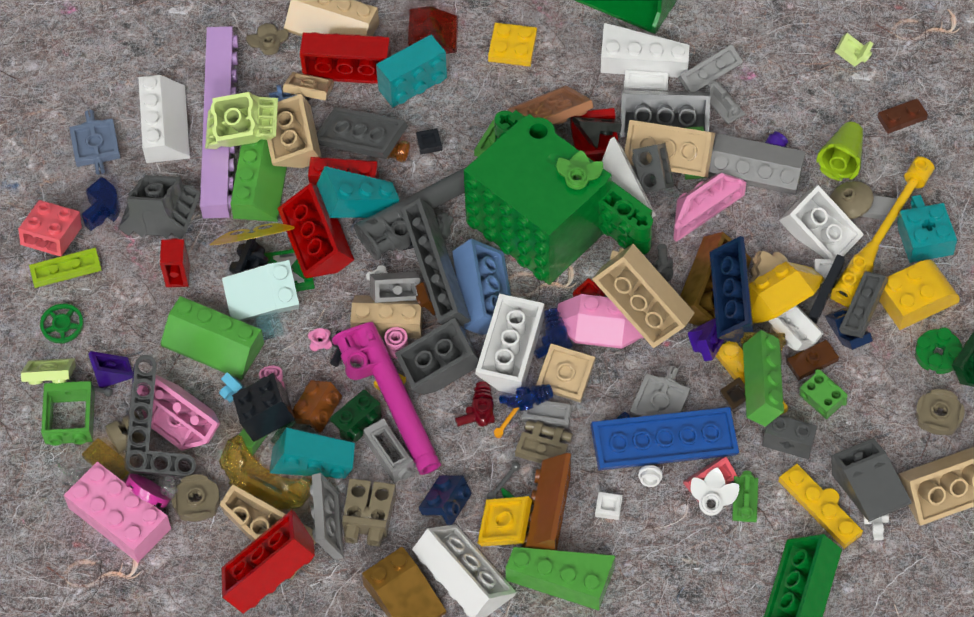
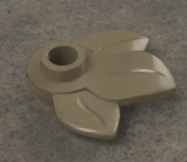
M265 23L259 26L257 34L247 35L246 41L249 46L259 48L263 54L273 55L279 51L280 43L288 39L289 33L287 29L277 30L273 24Z

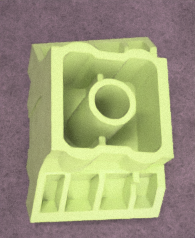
M250 92L212 98L213 103L211 109L208 110L205 149H218L221 146H239L256 143L261 139L271 140L276 137L278 98L258 97Z

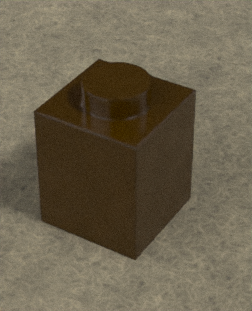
M740 377L720 389V395L733 413L746 405L745 384Z

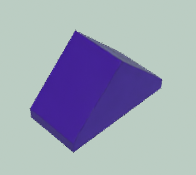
M94 351L88 353L100 388L132 379L133 371L128 357Z

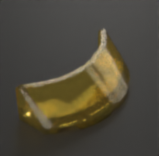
M237 434L227 441L219 463L221 469L225 470L230 479L229 484L231 486H237L279 511L297 508L305 504L311 495L310 485H312V478L302 477L300 480L272 474L251 455L242 436Z

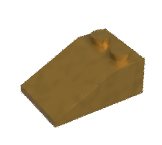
M400 547L362 573L364 587L388 617H441L446 613V609L423 573L403 547Z

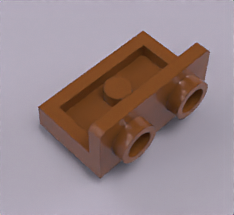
M310 380L293 408L295 420L292 422L311 425L316 432L321 433L342 399L341 393L331 382Z

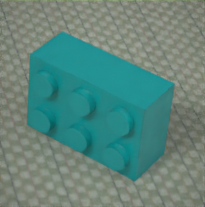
M429 35L377 63L379 92L393 108L405 103L413 96L423 93L433 85L440 84L447 78L446 51L432 35Z

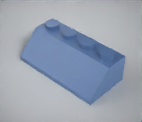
M469 239L452 251L456 278L471 319L470 322L464 324V328L474 333L485 335L488 332L499 294L511 296L504 253L484 243Z

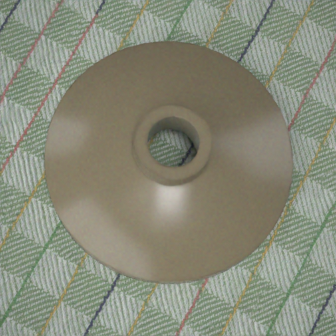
M858 181L846 182L838 186L830 195V198L850 220L864 215L871 208L874 200L871 188L865 183Z

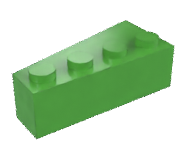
M514 547L505 568L506 581L599 611L615 569V555Z

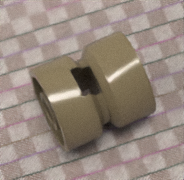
M134 411V416L138 420H141L137 413ZM129 414L123 416L121 422L115 420L104 426L118 454L126 449L127 434L122 433L124 431L127 432ZM139 432L132 434V440L137 444L145 440L143 434Z

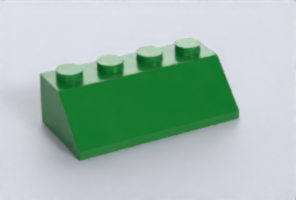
M825 534L787 539L764 617H823L842 548Z

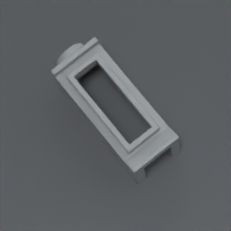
M384 418L363 429L365 442L393 483L399 480H406L415 472L413 459L407 454ZM382 433L384 437H387L401 459L393 463L376 436Z

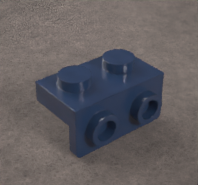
M439 475L418 508L422 515H442L446 524L452 525L472 492L463 475Z

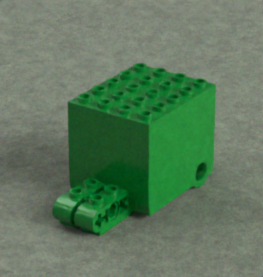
M517 110L514 112L500 111L495 115V142L463 170L466 222L472 229H477L486 240L494 242L503 253L511 255L521 267L528 268L538 280L545 281L549 285L603 234L611 236L622 248H628L634 244L643 255L650 251L653 210L613 182L612 174L603 168L601 175L595 180L588 181L584 188H570L565 182V177L557 171L558 158L570 161L579 150L557 135L550 121L539 117L534 118L530 114L523 116Z

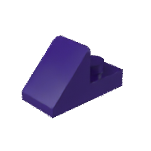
M716 318L688 332L693 351L702 353L704 361L713 360L725 341L717 338Z

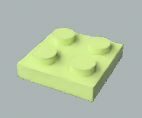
M75 358L28 361L21 371V381L29 382L31 385L41 384L43 381L52 380V383H64L66 379L71 377L76 368Z

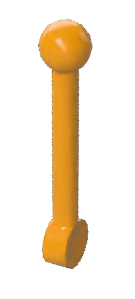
M523 398L516 400V406L500 428L494 430L496 438L503 436L505 427L518 409L524 406L525 400Z

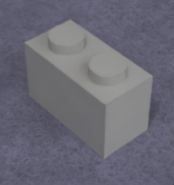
M416 272L370 274V297L375 303L415 301L418 295L415 286L420 284V277Z

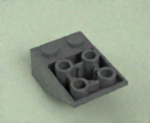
M874 438L831 455L832 476L868 522L912 504L887 453Z

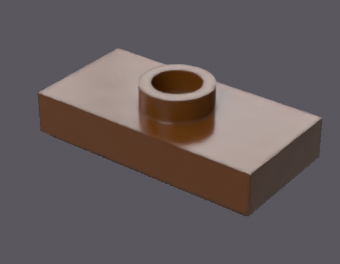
M824 340L787 358L786 363L799 381L815 373L817 369L821 370L838 362L839 356L830 343Z

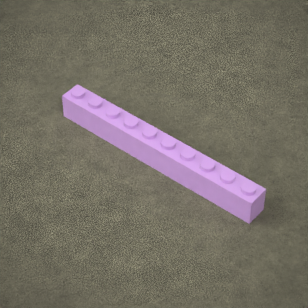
M233 26L207 27L200 208L203 219L230 218L232 198L230 190H233L234 177H231V172H235V160L231 156L235 153V146L205 149L208 110L211 109L212 98L237 94L234 82H237L238 78L237 69H234V65H238V54L235 52V48H238V35H234Z

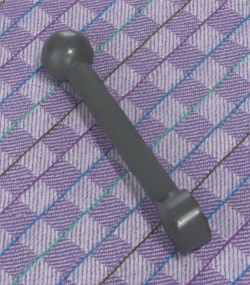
M75 378L67 380V382H77ZM93 386L94 391L104 393L107 397L113 394L111 388L104 389Z
M518 462L511 464L509 472L495 490L487 494V499H497V494L512 474L520 469Z

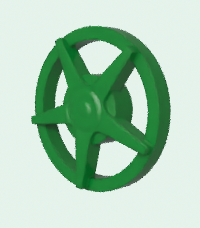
M57 304L50 307L44 312L40 320V329L43 336L53 343L60 344L74 340L81 333L84 325L81 312L70 304ZM59 309H69L67 314L56 315L53 313ZM74 312L79 316V325L71 323L70 318ZM51 315L53 318L52 326L44 329L45 320ZM77 329L72 335L65 337L67 331ZM56 331L60 333L61 338L51 337L47 333Z

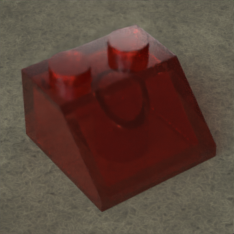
M432 6L410 9L408 45L411 46L432 35L446 51V54L457 52V15Z

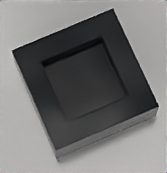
M438 128L416 132L420 155L442 151Z

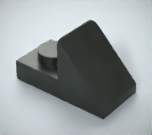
M573 117L572 122L588 143L595 148H598L600 134L613 135V132H621L622 123L614 119Z

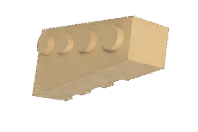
M235 485L231 486L219 504L224 514L252 542L286 515ZM304 525L305 528H306V530L308 531V533L310 534V536H311L312 539L314 540L313 534H312V530H313V529H311L310 527Z

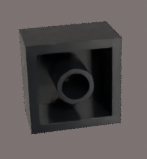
M274 373L259 379L254 384L232 395L240 424L253 442L295 420L287 391Z

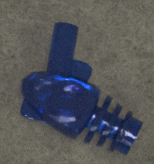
M557 308L544 311V319H546L545 329L547 330H545L546 336L542 337L543 346L534 351L537 359L548 353L550 344L567 349L572 348L567 328L563 325L564 321L559 316L560 312H558Z
M549 384L533 385L531 390L529 386L515 389L516 393L513 395H500L499 402L507 404L508 407L519 408L520 411L532 409L535 403L540 405L545 400L548 401L550 398H553V391Z

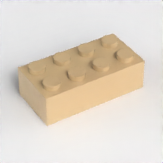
M634 244L604 264L592 278L653 348L686 327L694 315V311Z

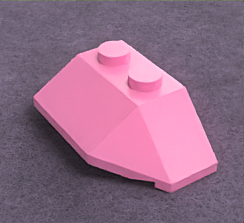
M720 173L710 177L705 182H699L690 192L683 193L677 200L673 239L676 242L743 197L745 195L746 182L743 179Z
M580 294L558 303L555 326L561 329L574 343L622 349L640 338H644L608 297Z
M156 375L151 428L181 451L208 444L220 425L215 412L179 385ZM141 385L137 389V393L140 396H147L149 390L146 386ZM142 409L144 418L146 419V418H147V414H146V412Z

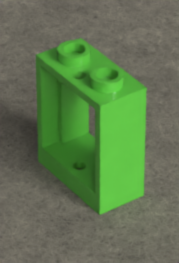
M91 381L44 383L41 434L45 444L58 446L63 443L80 445L86 442H93L95 391ZM86 401L85 428L52 429L54 403Z

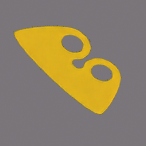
M269 223L255 227L253 229L255 232L248 233L250 232L249 229L235 230L220 236L210 245H220L288 231L295 227L280 223ZM272 225V227L267 229H259L262 226ZM244 231L241 234L230 235L233 232Z

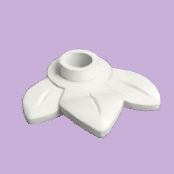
M715 468L706 475L704 480L694 477L691 481L690 489L692 495L699 501L700 510L708 516H714L722 510L723 506L730 505L736 500L739 493V484L731 483L725 485L722 472L719 468ZM707 500H713L715 507L709 508L706 504Z

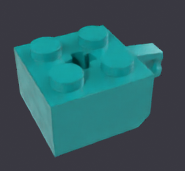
M921 195L912 196L910 202L912 209L901 210L897 221L898 232L909 263L954 255L957 237L944 203L925 206Z

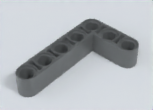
M142 355L136 360L133 367L124 459L125 468L129 473L138 475L184 478L191 475L196 468V462L192 456L149 451L157 365L152 356ZM141 362H147L151 366V371L144 373L140 371L138 365ZM141 385L146 386L149 394L147 396H140L136 388ZM143 409L147 414V418L138 420L134 416V411ZM137 432L143 434L145 441L141 444L133 442L132 434ZM138 456L142 460V466L139 468L131 466L130 458ZM155 459H163L166 462V468L164 470L156 469L154 466ZM187 461L190 464V471H180L178 462Z

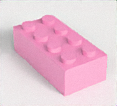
M96 462L64 494L67 506L71 511L137 563L171 530L168 516L136 496L131 487H127L125 482L99 462Z

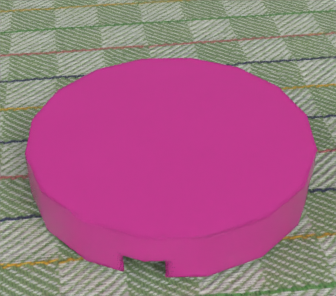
M132 473L125 481L127 487H130V485L133 487L132 491L136 496L152 505L161 503L160 507L164 508L171 501V496L162 487L143 476Z

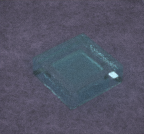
M277 312L255 318L257 328L262 330L263 340L284 335Z

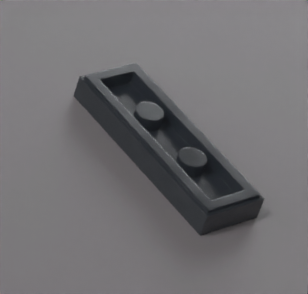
M837 254L809 313V318L815 324L818 322L844 266L845 257Z

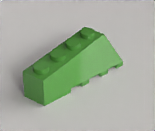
M760 330L743 344L746 417L766 427L784 413L781 374L782 355L779 339Z

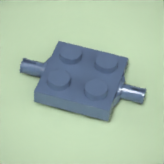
M87 110L85 111L86 122L69 127L77 167L94 164L95 173L100 175L99 167L101 174L105 173L103 162L121 158L113 118L95 120L94 111L89 110V117Z

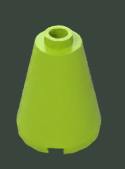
M855 122L844 123L819 150L816 161L821 166V172L827 177L842 181L843 178L851 180L858 175L861 169L863 129L859 124Z

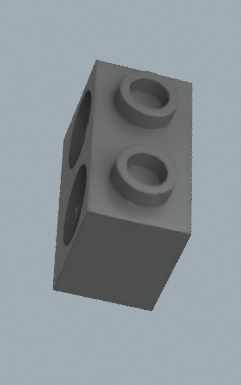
M666 143L633 149L632 162L636 167L637 178L645 193L674 187ZM648 152L652 156L651 163L646 158ZM652 174L656 177L655 185L651 182Z

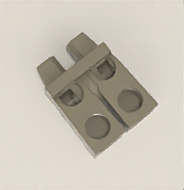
M349 478L342 520L346 543H358L359 534L368 535V545L380 547L383 537H387L393 504L397 496L395 484L374 482L372 488L371 481Z

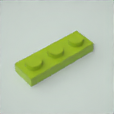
M96 248L29 265L35 288L102 271Z

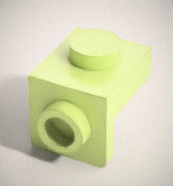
M846 33L842 36L834 52L855 67L861 62L865 63L872 54L870 50L874 43L869 41L863 45Z

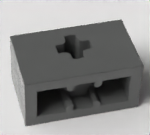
M780 415L766 426L762 446L809 459L817 425Z

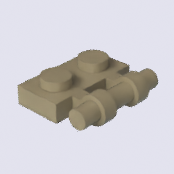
M527 421L525 430L532 431V434L522 432L515 450V456L542 464V460L567 453L568 444L561 443V441L571 442L573 433L566 432L561 427L552 428L545 426L540 421L536 423ZM541 434H542V435H546V436H549V437H553V439L550 440V439L543 438V437H540V436H541Z

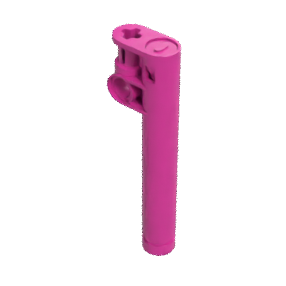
M367 322L336 334L332 338V342L334 345H338L342 353L341 359L345 365L347 377L352 380H360L371 375L374 376L419 474L425 475L437 470L441 466L440 460L375 323ZM357 363L361 365V367L355 368L352 366V364Z

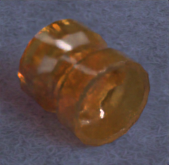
M398 141L387 159L394 158L397 162L405 163L409 154L410 142Z

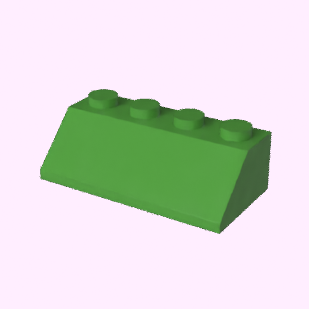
M261 139L256 143L241 145L230 203L233 219L278 222L279 211L277 208L281 206L287 167L273 166L267 140Z
M180 296L168 315L160 344L164 348L221 372H228L242 380L263 347L264 340L261 329Z

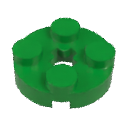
M948 328L933 329L923 333L917 339L915 358L923 369L936 371V374H946L954 370L952 364L963 347L960 340ZM935 348L943 349V355L933 351Z

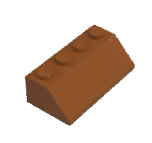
M564 453L542 460L541 469H536L535 483H538L537 490H532L531 499L534 507L533 512H530L527 525L530 526L529 533H526L522 548L557 551L571 478V453Z

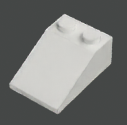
M819 185L808 190L779 220L796 239L824 259L835 260L837 254L844 256L864 235Z

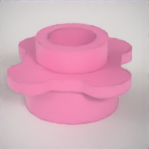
M317 328L309 332L308 338L311 340L310 349L312 351H318V349L323 348L330 349L332 347L329 338L331 332L323 328Z

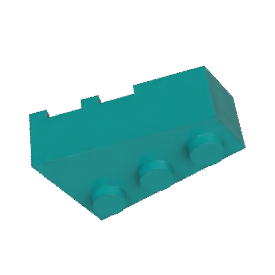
M327 166L324 167L316 184L329 218H368L399 201V196L393 182Z

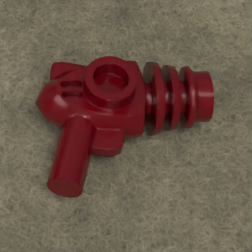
M484 381L478 382L474 388L472 405L466 408V415L455 418L457 427L476 422L481 427H485L495 422L493 414L494 402L490 384Z

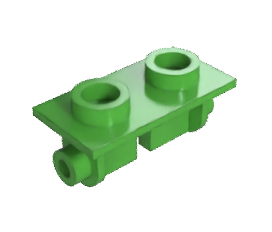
M743 471L740 477L734 476V483L739 484V493L733 502L732 521L757 523L758 478H754L751 471Z

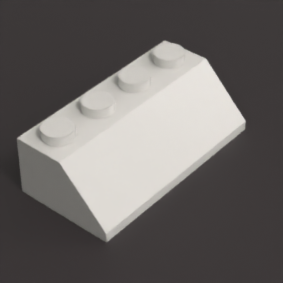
M162 75L138 77L142 148L146 163L190 159L185 85Z
M499 294L475 372L477 376L498 391L522 396L544 321V303Z
M456 524L427 528L412 549L418 556L419 561L428 567L433 573V577L442 583L448 590L449 595L463 607L465 614L469 617H487L517 593Z

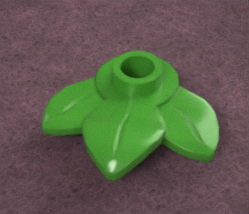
M580 150L570 161L558 158L556 168L558 173L565 177V182L570 188L582 189L588 184V181L595 180L601 175L603 162L596 161L590 163L584 151Z

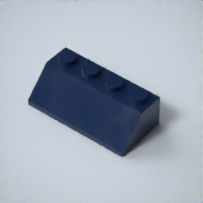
M739 236L710 251L717 338L736 343L754 336L747 257L743 236Z

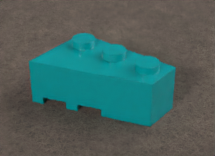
M286 428L272 448L270 473L312 476L322 473L324 477L346 478L353 469L355 443Z

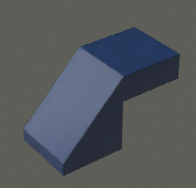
M845 307L826 315L827 322L843 346L854 350L873 341L871 333L865 331L863 338L840 332L839 328L848 308Z

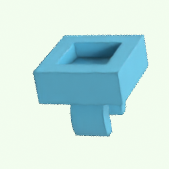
M227 372L221 378L226 386L220 390L219 394L231 403L233 401L232 395L245 387Z

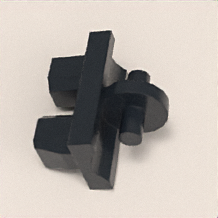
M256 238L248 239L246 243L239 244L237 248V255L240 257L239 261L231 262L229 271L234 275L267 265L269 259L264 255L265 248L256 242Z

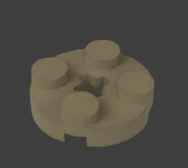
M945 389L931 390L930 393L925 396L923 394L918 400L916 406L918 426L932 434L952 435L962 424L965 414L963 404L961 405L960 401L957 400L958 397L951 391ZM941 408L946 415L939 416L934 411Z
M201 474L186 476L180 480L181 483L177 487L173 488L171 502L181 520L198 522L216 515L220 504V493L217 484L209 480L207 476ZM194 494L202 497L198 502H193L189 499L193 498Z

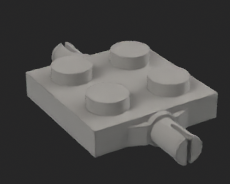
M670 366L666 377H656L646 373L631 407L630 417L679 413L683 411L691 388L680 385L674 380L679 371L676 367L673 370V366Z

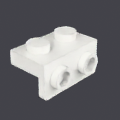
M798 305L777 318L768 320L772 324L771 328L776 333L782 335L787 340V345L795 351L806 350L814 346L823 335V331Z

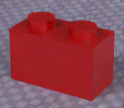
M171 238L169 240H161L160 266L166 287H189L190 262L184 239Z

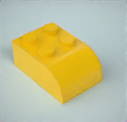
M923 260L888 276L887 284L879 302L898 329L902 330L959 303L960 297L933 260Z

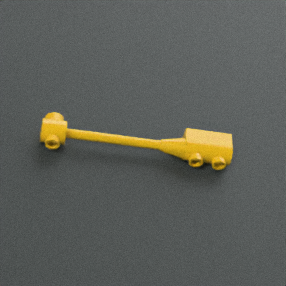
M918 156L913 160L904 175V179L907 182L906 186L873 239L852 257L832 289L831 300L849 308L864 272H873V264L879 245L913 190L924 187L933 173L935 167L929 159ZM840 291L846 293L848 297L840 294Z

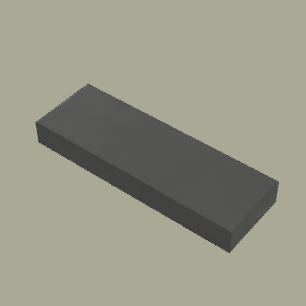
M864 272L839 328L842 334L863 338L888 279L886 275Z

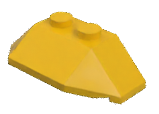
M787 261L777 265L766 274L757 277L753 282L749 283L753 325L754 323L775 319L813 296L819 289L820 284L823 283L824 277L812 267Z

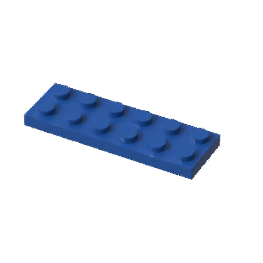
M730 407L594 421L590 424L598 471L735 456L739 453Z

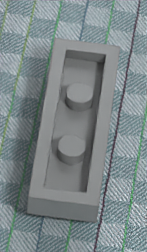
M731 44L683 73L678 79L686 91L697 92L711 81L717 80L741 65L743 61Z

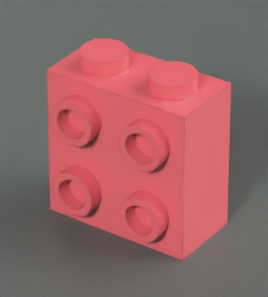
M39 200L18 228L20 245L62 257L82 228L80 211Z

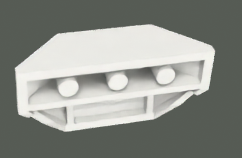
M615 137L611 138L602 159L603 168L612 174L613 182L653 210L622 146ZM654 210L652 211V218L656 216Z

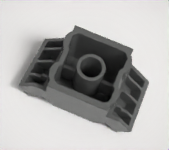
M145 175L138 181L135 188L128 193V204L119 229L127 236L135 231L141 237L144 235H157L167 239L172 233L181 239L188 230L201 193L192 185H183L181 177Z

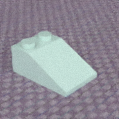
M289 260L267 264L222 278L228 309L232 318L244 321L299 309V301Z

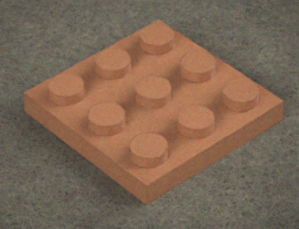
M565 85L511 107L508 111L514 112L517 110L523 116L530 114L534 118L547 119L552 124H562L568 118L584 115L587 113V110L594 107L591 99Z

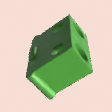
M817 369L815 374L800 387L799 396L826 420L842 405H847V393L821 370Z

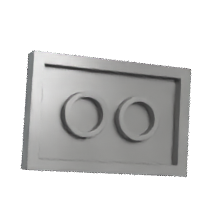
M322 473L312 475V485H310V493L314 504L311 507V514L315 521V528L312 530L314 541L334 560L344 558L340 494Z

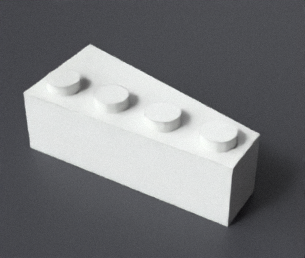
M604 23L601 73L625 74V70L669 73L668 77L678 78L688 71L690 45Z

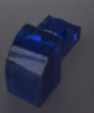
M101 176L86 189L91 206L81 215L85 227L90 231L102 225L107 217L114 222L120 214L121 207L117 191L109 181Z

